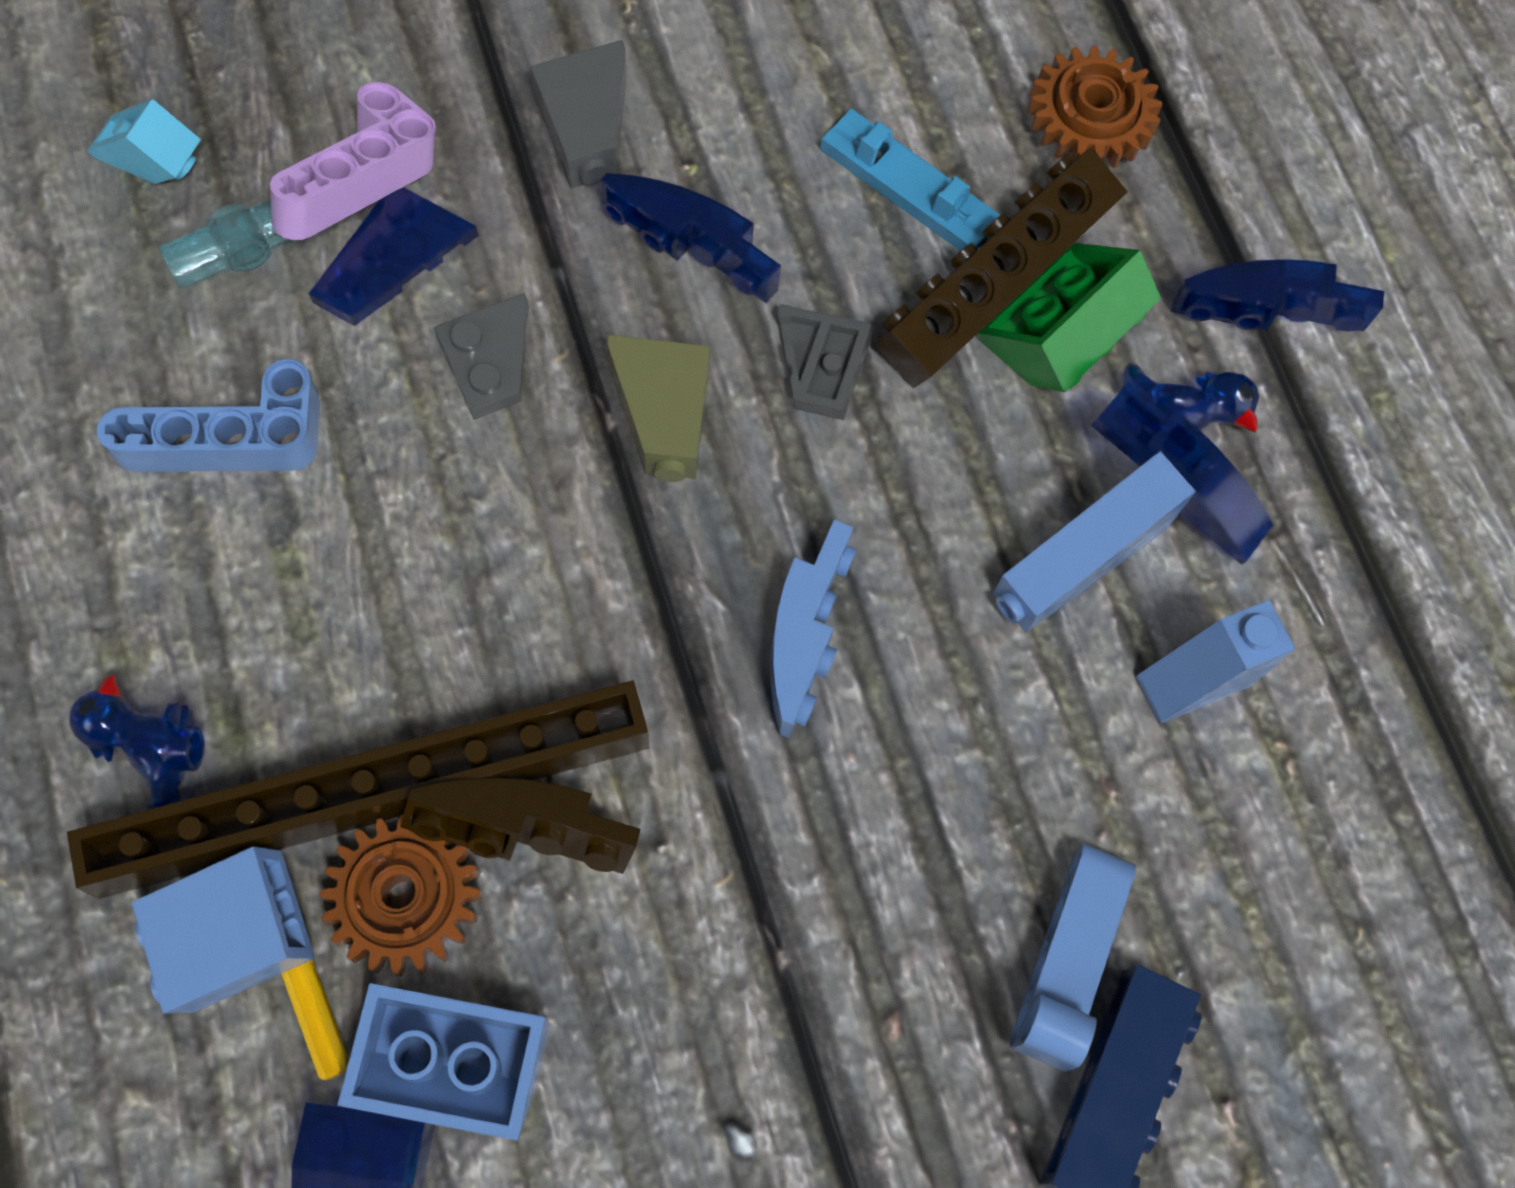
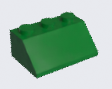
M1073 243L976 336L983 345L1031 386L1065 393L1081 380L1082 375L1101 357L1108 354L1113 349L1114 344L1132 326L1144 319L1145 314L1161 299V296L1141 250Z

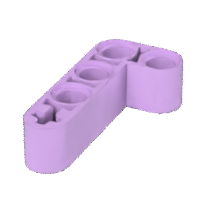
M383 82L364 84L357 93V133L278 172L272 177L270 181L271 222L274 231L283 238L290 240L309 238L428 174L434 165L435 121L394 86Z

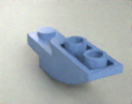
M837 520L833 521L814 565L794 557L784 583L777 611L771 650V691L779 734L790 738L796 723L804 727L806 726L817 700V696L809 693L816 675L826 679L838 650L829 646L834 628L825 625L838 595L829 590L836 574L846 578L857 548L849 546L854 527Z

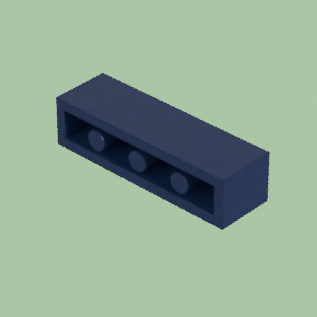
M1139 964L1123 970L1043 1173L1040 1185L1046 1188H1139L1140 1177L1135 1175V1171L1142 1153L1149 1154L1158 1139L1161 1121L1155 1118L1163 1097L1169 1099L1179 1083L1182 1068L1176 1062L1183 1043L1189 1045L1199 1029L1202 1014L1197 1012L1196 1008L1201 994Z

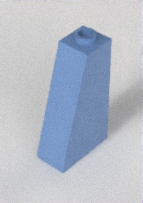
M1160 451L1006 572L993 592L997 597L996 603L999 610L1008 621L1014 624L1018 623L1027 633L1164 533L1196 491Z

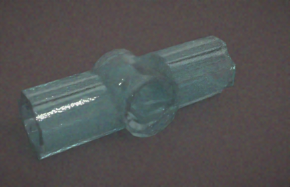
M268 200L251 208L243 204L224 206L210 217L208 226L161 245L158 248L179 289H182L228 268L236 272L254 270L269 259L272 249L293 240L283 238L272 228L271 203Z

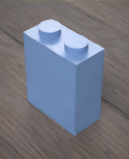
M251 847L131 902L136 917L135 934L138 942L145 949L152 974L150 979L151 991L156 1001L160 1004L163 1014L195 1013L315 959L284 856L280 850Z

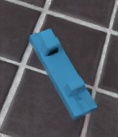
M852 108L821 139L820 150L959 251L970 242L976 248L984 243L987 238L982 231L1000 215L969 192L970 186L957 176H954L951 180L892 138L893 131L879 121L874 125ZM880 151L884 155L875 164L877 153Z

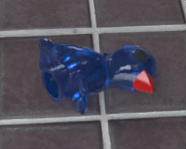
M1128 363L1124 369L1121 396L1128 401L1138 404L1139 416L1136 419V424L1140 434L1154 447L1164 448L1168 445L1169 452L1177 454L1180 459L1189 456L1191 453L1190 447L1195 448L1198 445V440L1200 439L1198 433L1209 424H1234L1254 433L1257 430L1258 420L1255 411L1258 405L1259 392L1254 381L1248 376L1235 371L1220 374L1207 372L1204 377L1197 376L1195 378L1196 383L1202 388L1198 389L1184 384H1159L1150 379L1135 363Z
M114 674L103 679L96 690L80 696L71 706L69 712L70 728L73 734L89 748L94 758L97 759L103 755L107 762H111L114 749L120 748L132 767L146 780L149 789L146 810L182 801L178 786L184 780L185 771H197L203 760V733L199 727L194 726L192 722L194 711L189 709L188 705L180 706L179 702L168 703L163 715L138 713L131 709L123 699Z

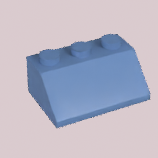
M369 983L337 1106L519 1141L537 1085L550 1025L546 1017Z

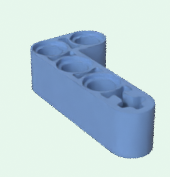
M283 359L271 364L264 372L260 406L121 407L105 413L99 420L96 429L97 438L117 465L126 471H294L308 466L316 456L320 398L306 367L297 360ZM301 387L292 396H282L289 388ZM191 434V437L183 444L173 445L180 436ZM236 434H245L243 439L238 443L232 445L226 444V442L232 436ZM287 434H299L289 444H278L282 437Z
M1080 844L1068 869L1010 1039V1049L1064 1072L1081 1066L1091 1046L1097 1024L1096 1018L1089 1015L1134 880L1136 864L1087 844Z

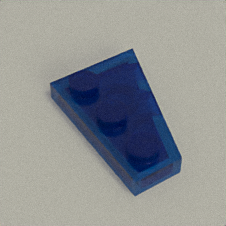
M402 187L377 202L309 292L312 303L356 326L403 292L402 286L425 269L428 272L432 271L444 262L443 256L461 243L466 246L478 237L477 226Z

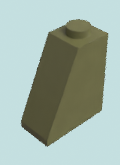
M608 335L609 368L645 474H654L656 478L667 482H679L685 478L696 479L710 371L711 346Z

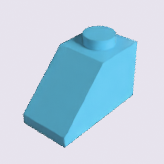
M150 99L112 114L86 152L100 161L157 184L174 178L180 180L189 172L196 161V157L192 153L201 139L155 100Z

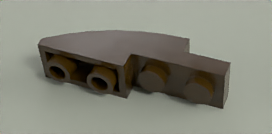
M506 778L465 779L441 782L412 789L401 823V828L413 831L422 839L428 841L444 840L467 847L474 854L484 858L500 857L510 861L515 846L519 842L529 845L534 851L544 855H562L584 862L589 868L596 871H614L620 874L624 873L636 849L641 830L640 828L588 813L587 809L592 793L562 785Z

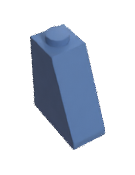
M1267 600L1218 620L1139 673L1136 679L1159 724H1162L1253 686L1296 648L1270 600Z

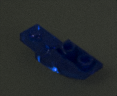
M606 173L600 180L602 207L606 214L614 222L620 225L627 224L641 234L644 242L654 251L659 253L664 251L678 261L690 248L701 263L708 267L715 266L729 276L733 284L746 295L754 294L765 303L778 291L781 265L752 245L754 223L733 209L685 187L657 179Z
M1290 259L1255 260L1218 267L1185 279L1171 304V312L1186 315L1190 319L1197 321L1215 320L1235 324L1238 328L1244 330H1267L1275 317L1279 315L1293 322L1310 321L1331 325L1340 331L1364 332L1383 309L1384 291L1335 282L1337 264Z
M1127 382L1091 424L1095 430L1138 466H1142L1161 451L1196 491L1180 514L1241 565L1247 562L1274 526L1263 504L1236 467L1201 430L1177 409L1166 415Z

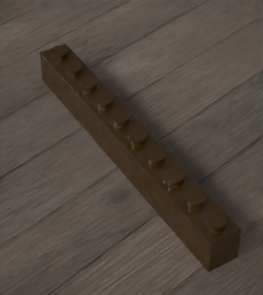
M632 680L67 831L76 888L101 899L196 873L251 847L280 850L372 825L379 818L383 821L394 819L404 815L407 800L412 789L432 784L485 778L533 781L649 749V733L635 682Z

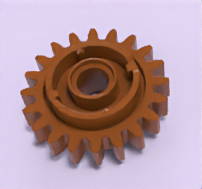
M1092 45L1088 57H1084L1077 47L1072 48L1068 60L1058 53L1054 57L1052 66L1043 65L1038 79L1034 80L1030 93L1031 100L1027 109L1029 114L1035 115L1031 129L1035 131L1045 130L1040 142L1042 146L1054 142L1058 144L1055 153L1056 158L1071 152L1073 153V158L1076 159L1091 147L1101 160L1106 158L1112 168H1117L1122 156L1129 161H1133L1139 149L1146 150L1161 120L1157 115L1162 107V101L1154 99L1159 87L1157 84H1144L1149 71L1142 69L1132 72L1130 69L1134 58L1129 57L1122 63H1118L1116 61V49L1113 48L1105 58L1100 57L1096 45Z
M403 815L400 816L397 829L394 832H391L390 828L381 818L377 819V835L372 839L362 830H355V838L359 848L356 851H352L347 847L338 846L336 850L346 864L342 868L325 867L324 870L330 878L338 882L337 886L319 891V896L323 900L336 904L334 909L325 912L321 916L322 921L327 925L342 924L331 937V941L337 946L353 941L347 958L354 963H357L366 954L370 953L368 970L376 974L383 968L386 960L390 959L392 973L397 977L403 976L406 962L409 959H412L414 966L421 973L427 972L428 962L426 956L430 952H433L442 961H448L449 956L444 942L450 939L458 944L464 945L466 943L464 935L457 926L460 922L468 924L477 923V916L471 910L465 908V904L482 899L480 890L465 886L467 882L474 880L480 875L477 867L474 865L459 867L470 854L467 847L459 845L448 850L452 844L450 842L422 839L413 831L401 828ZM401 882L413 883L415 885V896L412 902L401 909L390 908L388 895L391 889Z

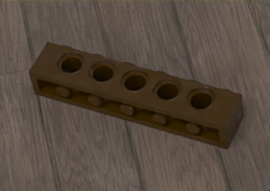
M1091 147L1076 159L1067 153L1046 172L1052 179L1046 186L1042 188L1037 182L1014 201L1019 210L1011 218L1003 212L982 231L987 238L984 243L976 248L970 242L949 261L954 270L943 279L939 273H936L915 292L921 300L911 310L903 304L881 323L887 332L874 345L912 388L931 378L1128 193ZM1059 197L1066 202L1068 210L1061 205ZM1026 226L1035 232L1037 241L1028 234ZM993 255L1001 259L1005 271L996 266ZM960 285L970 291L972 303L962 296ZM926 316L932 317L937 322L939 334L932 332L928 328Z

